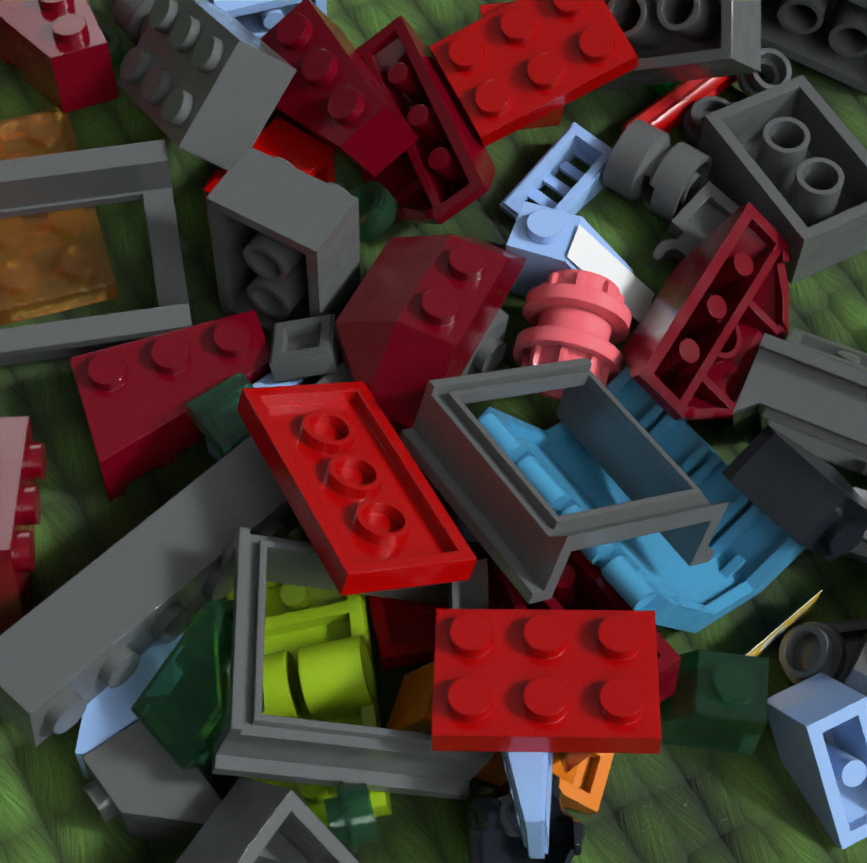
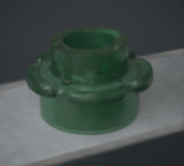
M338 780L335 783L336 796L323 799L328 827L340 842L347 840L350 852L355 854L358 853L357 845L378 840L374 812L365 782L344 787L343 781Z

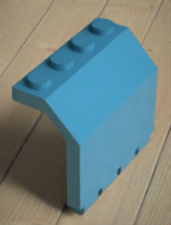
M627 365L606 388L696 484L710 503L729 502L709 544L710 548L714 551L710 562L689 566L660 532L580 549L579 551L592 565L600 568L601 575L632 610L655 611L656 625L696 634L761 593L806 548L797 543L727 480L722 472L729 465L687 421H675L633 380ZM490 406L477 419L558 516L631 501L562 422L544 431Z

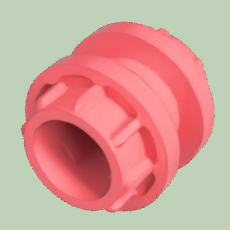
M564 269L549 274L547 282L532 288L526 295L523 317L532 327L522 330L517 335L513 349L515 361L521 367L588 358L592 362L589 371L605 387L609 385L621 372L623 356L613 344L620 343L628 337L632 322V314L624 304L625 298L620 294L617 285L604 276L585 270ZM565 388L539 392V394L560 401Z

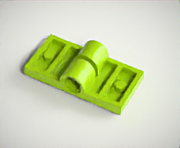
M266 581L262 714L381 728L365 595L352 594L340 596L338 591ZM234 589L227 595L231 646ZM231 662L225 663L223 667V689L228 713ZM248 778L291 789L326 827L392 814L389 792Z

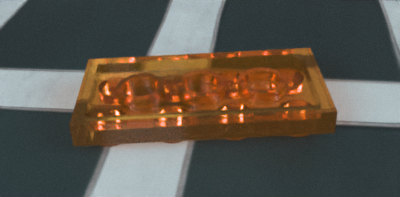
M58 108L0 121V161L79 151L68 113L64 114ZM94 206L0 219V326L119 298L115 277Z

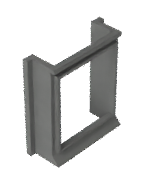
M165 139L0 161V219L143 200L158 307L0 329V366L82 355L192 326Z
M764 333L755 360L733 410L734 434L757 425L761 426L762 431L767 425H770L820 459L867 477V372Z
M588 358L429 380L413 428L402 429L399 435L416 464L528 604L552 598L571 551L660 532L689 566L710 562L714 551L710 548L709 544L729 502H709L696 484L602 382L589 371L592 362ZM565 388L555 415L631 501L558 516L465 404Z
M239 527L231 545L225 544L222 550L221 575L234 577L228 722L213 745L212 774L466 800L470 796V780L493 757L494 752L432 751V737L429 733L262 714L266 581L333 591L338 590L311 542L250 534V528ZM487 558L476 561L469 580L360 594L448 606V609H489Z

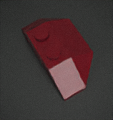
M400 15L360 45L356 51L419 139L376 177L359 167L358 169L377 212L384 221L443 224L490 190L496 167L486 147L482 146L434 61L432 54L409 23Z
M750 202L740 206L676 266L623 348L631 378L675 421L733 422V410L755 360L764 333L785 340L789 334V285L785 263H788L790 260V244Z
M450 234L390 237L336 320L335 333L352 381H364L394 429L401 431L402 429L413 428L429 380L461 376L523 270L526 261L525 257L471 236Z

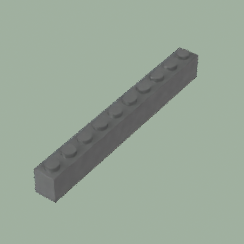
M499 309L461 376L477 374L479 372H490L503 358L507 348L504 338L509 317L503 310ZM345 360L338 365V372L328 373L316 384L353 382ZM394 429L399 436L401 431ZM249 436L0 635V715L35 748L51 734H62L73 727L82 717L87 704L107 686L116 688L126 682L137 669L140 663V656L157 640L163 644L172 642L186 629L192 615L211 599L213 601L223 599L234 589V577L221 575L222 550L225 544L231 545L239 527L250 528V534L288 539L289 533L300 525L252 436Z

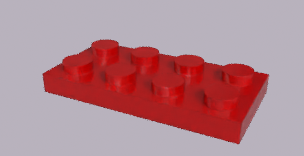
M364 381L242 389L237 411L340 596L470 579L477 561L476 556Z

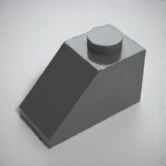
M156 709L82 756L91 782L82 787L86 798L104 823L116 817L122 828L131 838L189 845L222 801Z

